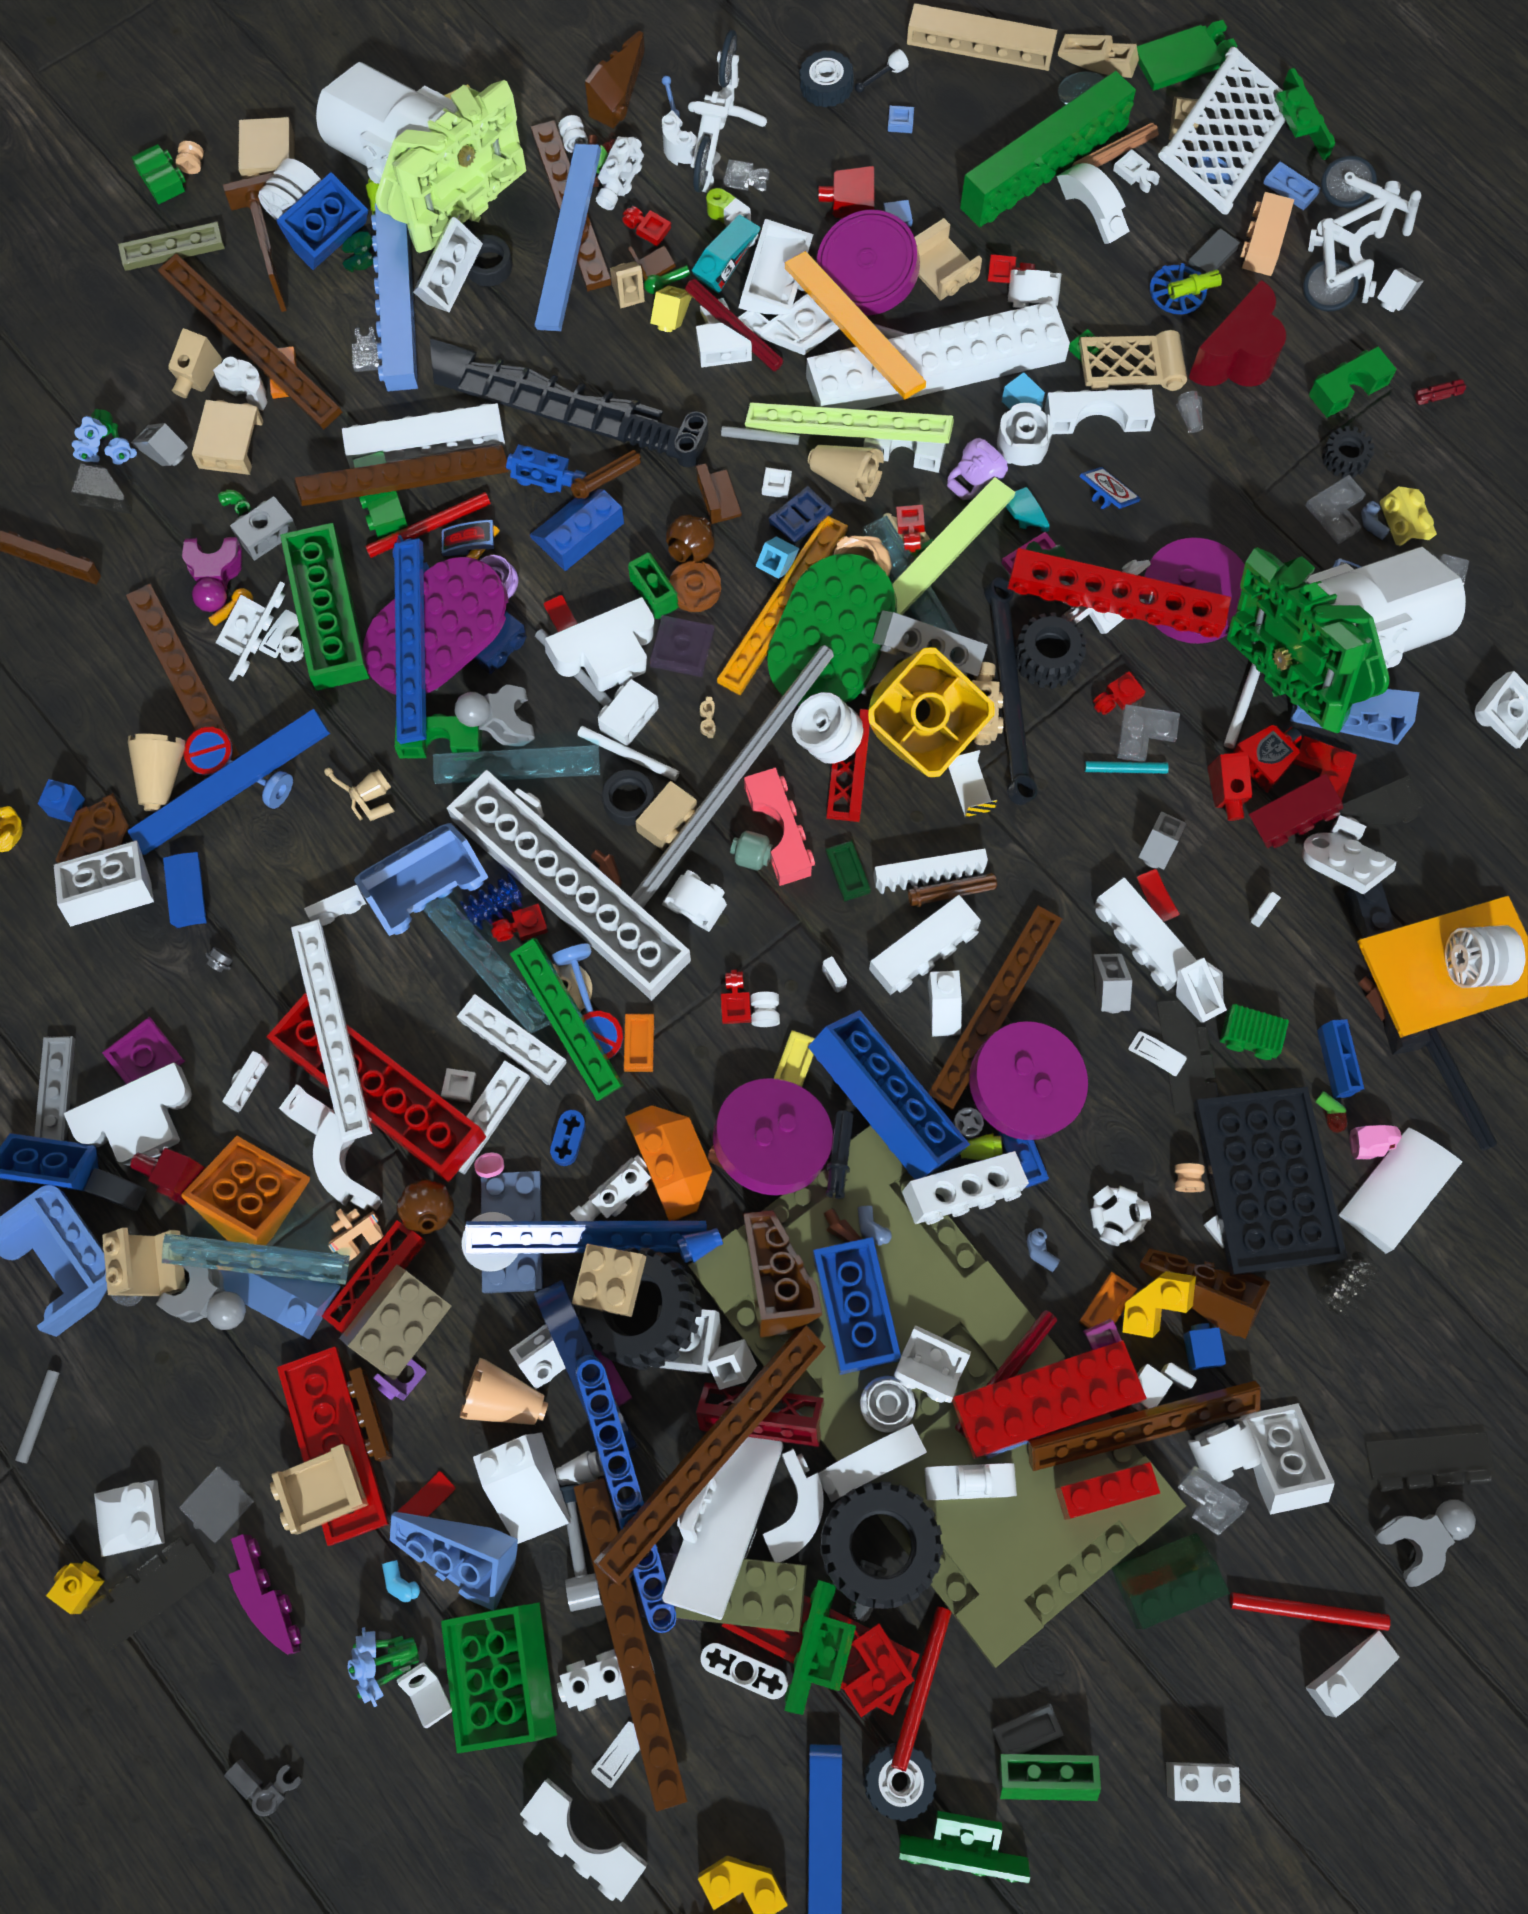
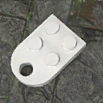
M1317 833L1309 836L1305 840L1302 850V858L1308 866L1361 894H1365L1391 874L1396 866V861L1386 857L1383 853L1376 852L1356 840L1335 833Z

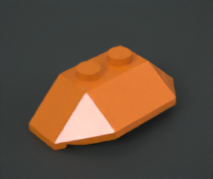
M653 1105L625 1116L668 1220L676 1221L697 1212L712 1169L690 1118Z

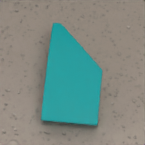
M1025 487L1015 491L1014 498L1005 507L1015 519L1019 520V528L1026 529L1028 526L1041 527L1042 532L1050 531L1049 523L1029 489Z

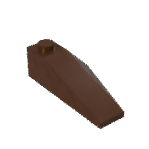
M638 31L624 42L620 52L613 51L608 62L602 60L598 63L585 80L589 117L613 129L619 121L624 120L627 114L645 51L643 32Z
M773 1210L743 1214L760 1337L791 1334L822 1316L817 1284L807 1273L803 1266L804 1262L790 1244L789 1237Z
M1150 1248L1139 1266L1154 1279L1165 1271L1196 1276L1192 1308L1216 1327L1225 1330L1230 1335L1239 1336L1244 1339L1247 1338L1270 1285V1281L1251 1273L1230 1276V1272L1214 1269V1263L1204 1261L1203 1265L1189 1263L1188 1259L1184 1256Z

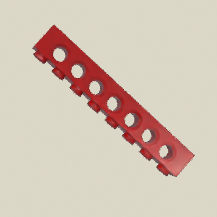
M1021 548L1017 549L1008 584V589L1014 590L1018 594H1032L1048 601L1058 600L1074 607L1092 608L1099 613L1109 612L1118 614L1125 619L1135 618L1144 620L1151 625H1165L1173 627L1178 631L1196 632L1207 638L1220 637L1226 626L1231 601L1229 596ZM1033 575H1040L1044 579H1037ZM1060 581H1066L1070 585H1064ZM1087 587H1093L1096 591H1090ZM1113 593H1119L1123 597H1116ZM1140 599H1145L1150 604H1145L1141 602ZM1166 605H1171L1176 610H1171ZM1193 611L1201 613L1202 616L1196 615Z

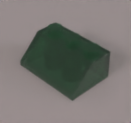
M1197 1533L1111 1568L1136 1629H1146L1230 1594L1216 1561Z

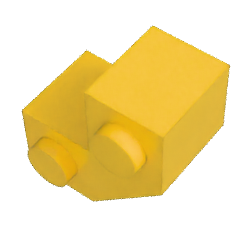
M1165 1271L1125 1302L1122 1332L1153 1338L1160 1331L1162 1309L1187 1313L1193 1306L1196 1276Z
M726 1856L701 1871L698 1875V1880L713 1910L742 1892L754 1914H775L788 1906L787 1898L770 1868Z

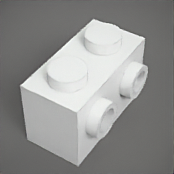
M546 1324L509 1350L535 1389L548 1383L555 1375L565 1369Z

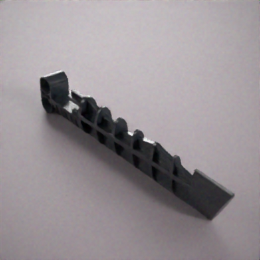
M430 339L434 384L590 431L620 442L630 441V444L633 446L639 444L640 448L647 446L650 451L657 449L659 454L666 452L667 456L676 458L679 465L683 467H693L698 463L708 441L707 417L701 412L695 411L687 414L681 427L676 428L661 423L662 410L642 405L638 399H613L611 391H607L603 397L584 396L585 384L580 383L573 393L557 384L558 376L553 375L549 380L529 367L505 366L502 359H499L496 364L475 363L476 351L436 339Z

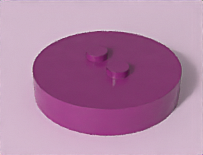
M864 210L844 217L827 232L818 250L817 264L865 316L886 312L897 306L908 296L919 275L920 255L914 235L904 221L885 211Z
M1204 538L1180 539L1161 548L1151 559V565L1147 567L1144 577L1229 596L1231 601L1226 626L1219 638H1207L1200 633L1178 631L1173 627L1165 625L1154 626L1165 635L1186 643H1208L1226 636L1229 632L1232 617L1236 614L1242 591L1240 583L1245 567L1242 560L1228 547ZM1144 599L1145 604H1150L1147 600ZM1166 605L1169 609L1176 610L1173 606ZM1193 611L1196 615L1202 616L1201 613Z
M1025 1021L1012 1023L999 1029L979 1047L970 1068V1089L979 1112L995 1129L1016 1139L1038 1140L1057 1133L1078 1116L1087 1097L1088 1076L1079 1051L1065 1035L1048 1025Z
M780 1079L754 1080L735 1089L721 1106L713 1129L714 1150L720 1164L728 1175L747 1189L767 1195L790 1194L812 1183L822 1171L830 1155L833 1143L832 1125L822 1104L804 1088Z

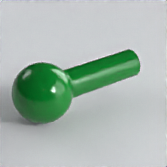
M686 265L662 276L649 275L648 279L644 281V288L648 293L656 294L665 285L691 275L689 268Z

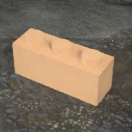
M1265 192L1262 202H1256L1252 214L1256 221L1250 222L1246 237H1250V241H1245L1240 257L1245 258L1242 269L1269 276L1272 275L1278 260L1294 199Z

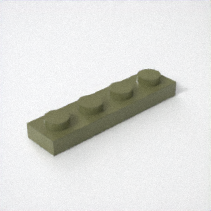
M218 222L118 244L125 271L167 262L175 254L185 258L225 249Z

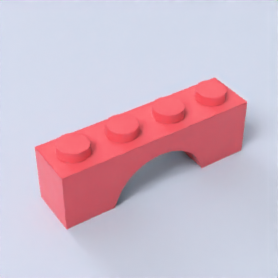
M776 768L744 777V789L752 811L773 817L780 824L784 833L781 842L771 851V864L779 886L810 877L815 861L811 850H806L803 841L806 840L802 825H796L794 816H797L795 805L792 800L788 801L785 795L788 788L784 776L779 777Z

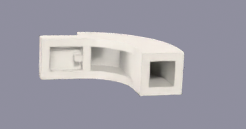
M1088 163L1076 164L1057 176L1065 199H1079L1090 209L1104 244L1111 243L1129 232L1121 211L1125 204L1112 181L1100 169Z
M329 1112L319 1127L314 1141L313 1161L317 1176L324 1188L344 1206H346L352 1196L351 1202L361 1209L366 1210L369 1206L377 1210L382 1203L380 1197L351 1180L346 1171V1155L355 1139L347 1142L341 1140L336 1115Z
M913 1424L841 1459L818 1473L823 1489L830 1501L833 1502L843 1497L852 1489L873 1481L927 1453Z
M794 1449L782 1454V1457L797 1490L795 1512L786 1523L763 1534L774 1562H782L790 1558L810 1541L817 1530L823 1511V1488L819 1475L817 1473L806 1478L804 1473L809 1471V1468L802 1453L796 1456Z

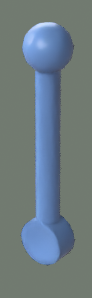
M665 75L662 78V83L666 87L670 108L679 117V111L675 108L670 87L671 78Z

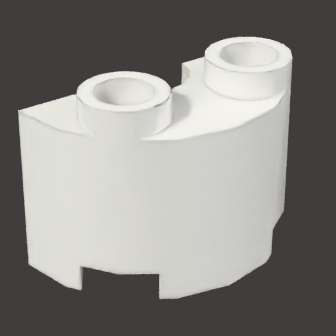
M671 110L662 119L664 153L668 160L675 165H678V162L692 165L697 137L692 132L680 130L682 121Z
M1011 270L1008 302H1013V307L1015 308L1028 307L1029 303L1041 304L1054 301L1055 305L1058 306L1062 274L1038 270Z
M234 357L225 358L213 370L220 387L234 396L240 393L247 394V402L263 411L267 404L266 390L257 369L249 362L237 360Z
M687 870L684 875H680L662 905L677 914L685 915L694 924L710 932L727 905L722 898L725 892L717 885L710 884L708 886L700 881L701 878L697 874Z

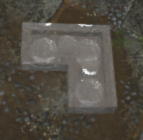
M1348 475L1309 499L1305 506L1335 542L1340 544L1358 533L1362 526L1347 509L1363 500L1366 494L1352 477Z
M1126 704L1123 711L1117 758L1145 762L1149 738L1175 742L1180 713Z
M1196 1466L1182 1478L1178 1485L1179 1489L1201 1503L1196 1508L1192 1518L1218 1536L1245 1512L1249 1504L1235 1490L1227 1488L1215 1480L1207 1471L1201 1470Z

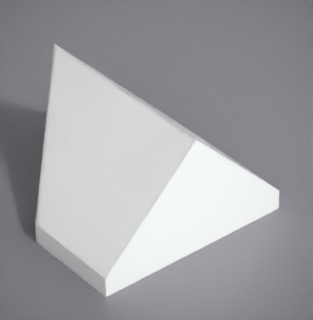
M1200 958L1179 969L1177 975L1176 997L1200 1022H1205L1227 1010L1223 996V973L1205 961V958Z

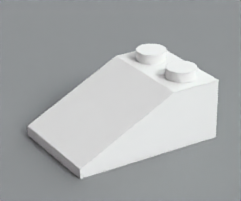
M1298 1403L1240 1416V1418H1245L1261 1453L1259 1456L1261 1464L1253 1467L1259 1490L1270 1514L1329 1502L1335 1482Z
M542 1433L521 1436L473 1457L484 1491L510 1535L518 1539V1544L571 1523Z

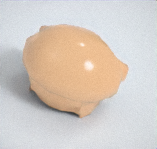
M844 536L837 542L834 555L855 554L866 557L879 565L889 577L892 568L890 554L878 537Z

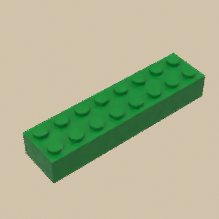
M1117 71L1101 80L965 174L960 209L979 228L987 222H993L1000 213L1014 207L1017 201L1025 196H1030L1037 187L1043 183L1050 182L1057 173L1067 170L1073 162L1080 157L1087 156L1099 144L1103 145L1116 132L1123 131L1129 123V115L1134 104L1133 100L1136 89Z

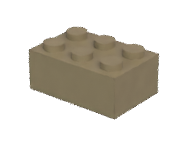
M396 1265L339 1339L395 1381L451 1308V1305L406 1270Z

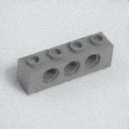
M882 611L872 642L882 646L880 651L896 655L897 651L905 653L904 659H907L919 650L927 648V644L931 640L932 648L940 651L966 677L967 675L978 676L987 644L895 612ZM907 632L909 635L908 642L904 644L903 636ZM954 648V650H955V656H954V658L951 660V658H950V653H951L952 649Z

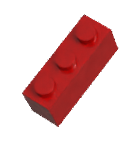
M1151 1462L1055 1489L1064 1520L1160 1494Z

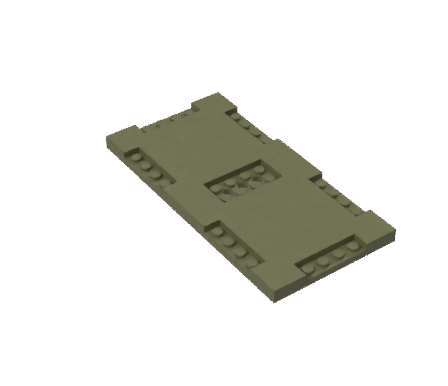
M871 1126L850 1141L848 1157L850 1172L846 1174L844 1198L836 1199L835 1194H833L832 1198L826 1196L829 1176L827 1165L830 1164V1156L822 1171L812 1183L799 1191L782 1195L762 1210L774 1211L789 1237L790 1244L796 1254L800 1255L804 1262L803 1266L818 1287L822 1316L806 1325L826 1347L786 1393L824 1398V1407L819 1423L820 1441L836 1462L894 1433L881 1432L871 1427L862 1415L860 1399L864 1388L872 1380L881 1376L895 1377L894 1373L899 1362L839 1375L812 1256L815 1249L846 1243L826 1231L830 1226L823 1215L826 1211L834 1208L840 1220L846 1219L862 1239H866L860 1233L858 1207L872 1206L874 1222L891 1231L892 1238L890 1242L875 1245L900 1354L902 1356L915 1325L971 1351L957 1383L954 1397L985 1387L1036 1321L988 1261L986 1262L948 1215L943 1216L942 1220L927 1225L926 1222L914 1223L902 1191L910 1181L915 1179L908 1173L907 1169ZM743 1225L738 1230L735 1229L722 1239L723 1245L716 1247L696 1262H692L688 1267L742 1339L746 1340L748 1347L764 1367L794 1332L791 1334L760 1337L745 1225ZM1047 1334L1016 1376L1065 1360V1355ZM918 1388L911 1389L917 1406L913 1418L905 1427L913 1424L927 1453L871 1481L872 1484L891 1482L893 1485L907 1487L913 1494L921 1496L928 1508H932L936 1515L934 1518L937 1525H940L942 1531L940 1536L941 1544H943V1554L940 1557L939 1563L941 1565L939 1571L932 1579L931 1587L995 1668L1039 1632L1049 1620L1137 1546H1140L1186 1507L1185 1503L1151 1463L1160 1494L1064 1520L1056 1488L1149 1463L1150 1460L1146 1455L1143 1456L1135 1445L1033 1471L1029 1465L1028 1443L990 1459H987L986 1456L974 1459L967 1439L955 1429L959 1418L953 1402H937L931 1399L927 1392ZM803 1406L797 1411L801 1416L813 1417L815 1407ZM1107 1413L1046 1435L1111 1419L1112 1417ZM1015 1464L1017 1496L927 1500L926 1467ZM876 1514L906 1554L910 1556L911 1541L904 1525L892 1516Z

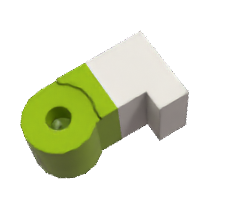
M720 188L712 189L707 193V212L710 218L720 220L726 227L739 214L751 221L750 208L730 193Z

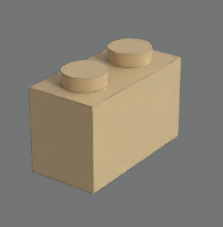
M670 781L635 821L637 832L663 851L668 844L670 845L679 831L697 810V800Z

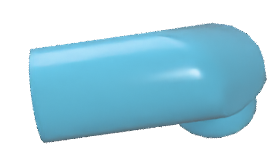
M397 1560L382 1564L386 1588L391 1595L402 1602H409L411 1599H416L419 1596V1585L415 1581L408 1583L401 1578Z

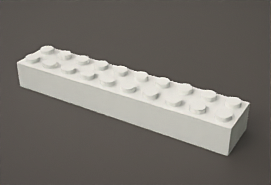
M1054 301L888 339L926 380V388L909 398L1065 362L1070 344ZM857 347L807 358L806 378L816 407L862 410L904 400Z
M488 770L447 807L451 820L651 1001L691 961L688 948Z

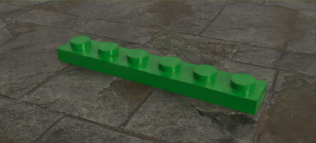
M533 938L511 952V957L596 1100L600 1101L624 1086L538 940Z

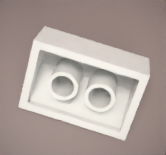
M452 217L447 222L413 291L426 304L446 312H450L483 245L457 218Z
M137 841L54 865L57 905L70 927L154 902L151 880Z

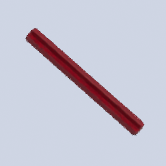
M696 279L687 283L686 292L720 323L750 340L752 353L774 372L781 368L784 362L783 359Z
M1045 1310L1041 1313L986 1386L1016 1376L1057 1322V1318L1051 1312ZM959 1421L955 1426V1429L959 1434L965 1437L964 1431Z

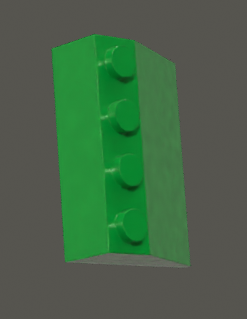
M540 1603L515 1606L441 1621L457 1753L533 1742L557 1736Z

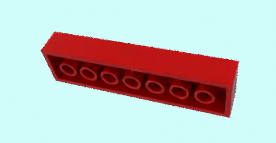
M305 993L267 1035V1038L277 1049L329 1089L307 993ZM346 1024L369 1120L449 1183L484 1141L486 1135L477 1124Z

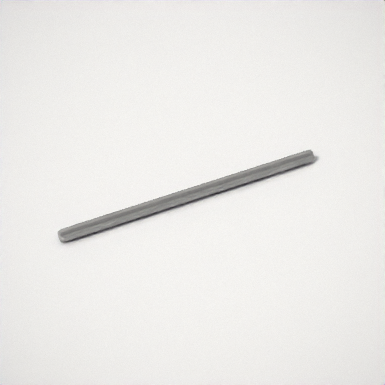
M823 645L818 649L630 898L643 908L834 657L833 651Z

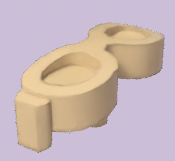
M707 697L706 701L701 703L699 710L700 716L706 719L701 722L700 731L708 738H713L715 735V723L712 720L715 705L712 697Z

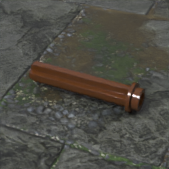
M631 450L589 475L574 479L573 484H571L573 495L576 498H587L593 490L641 463L640 454L635 450Z
M990 873L920 888L915 885L912 889L908 890V898L911 906L916 905L917 908H920L921 904L954 898L958 895L964 896L994 890L997 886L995 874Z

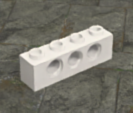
M1014 1151L910 1181L902 1193L914 1223L926 1222L927 1225L942 1220L943 1216L948 1214L957 1217L967 1213L970 1210L969 1208L978 1206L979 1209H984L996 1203V1200L1002 1198L1005 1201L1014 1200L1022 1195L1021 1191L1029 1182ZM988 1178L995 1181L997 1187L991 1185ZM962 1186L967 1187L970 1190L971 1194H967L963 1190ZM936 1194L943 1196L945 1202L938 1200Z

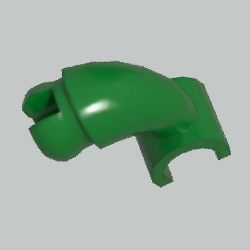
M230 489L219 492L218 498L221 505L235 504V511L238 517L242 516L244 512L252 511L246 498L238 491Z

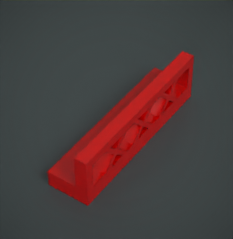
M860 709L859 717L863 724V735L861 743L854 752L855 758L847 764L844 761L832 763L826 819L860 821L870 727L869 710ZM838 763H839V765H840L842 768H840V769L837 771ZM853 765H854V773H853V771L850 769V767H852ZM846 771L853 779V782L843 789L836 782V778ZM835 788L839 792L837 795H835ZM852 790L850 798L847 793ZM841 797H844L850 804L849 813L833 811L834 803Z
M397 1220L321 1317L343 1334L394 1267L398 1265L405 1270L424 1246L425 1240L414 1231L408 1230ZM400 1230L407 1237L397 1250H393L392 1239ZM388 1245V1251L382 1252ZM389 1256L388 1262L378 1274H374L373 1263L379 1257ZM369 1269V1275H368V1276H364V1274H365V1273L367 1272V1270ZM370 1280V1285L359 1298L355 1299L354 1287L360 1281ZM350 1293V1300H345ZM351 1304V1309L341 1322L332 1317L339 1306Z

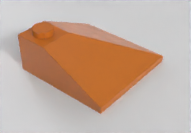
M236 1136L182 1193V1198L231 1244L256 1257L274 1237L309 1183L310 1177Z

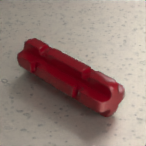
M1463 379L1453 380L1452 383L1445 382L1430 386L1429 389H1418L1414 394V399L1418 405L1428 403V400L1434 402L1449 398L1451 394L1453 396L1461 395L1466 390V385Z

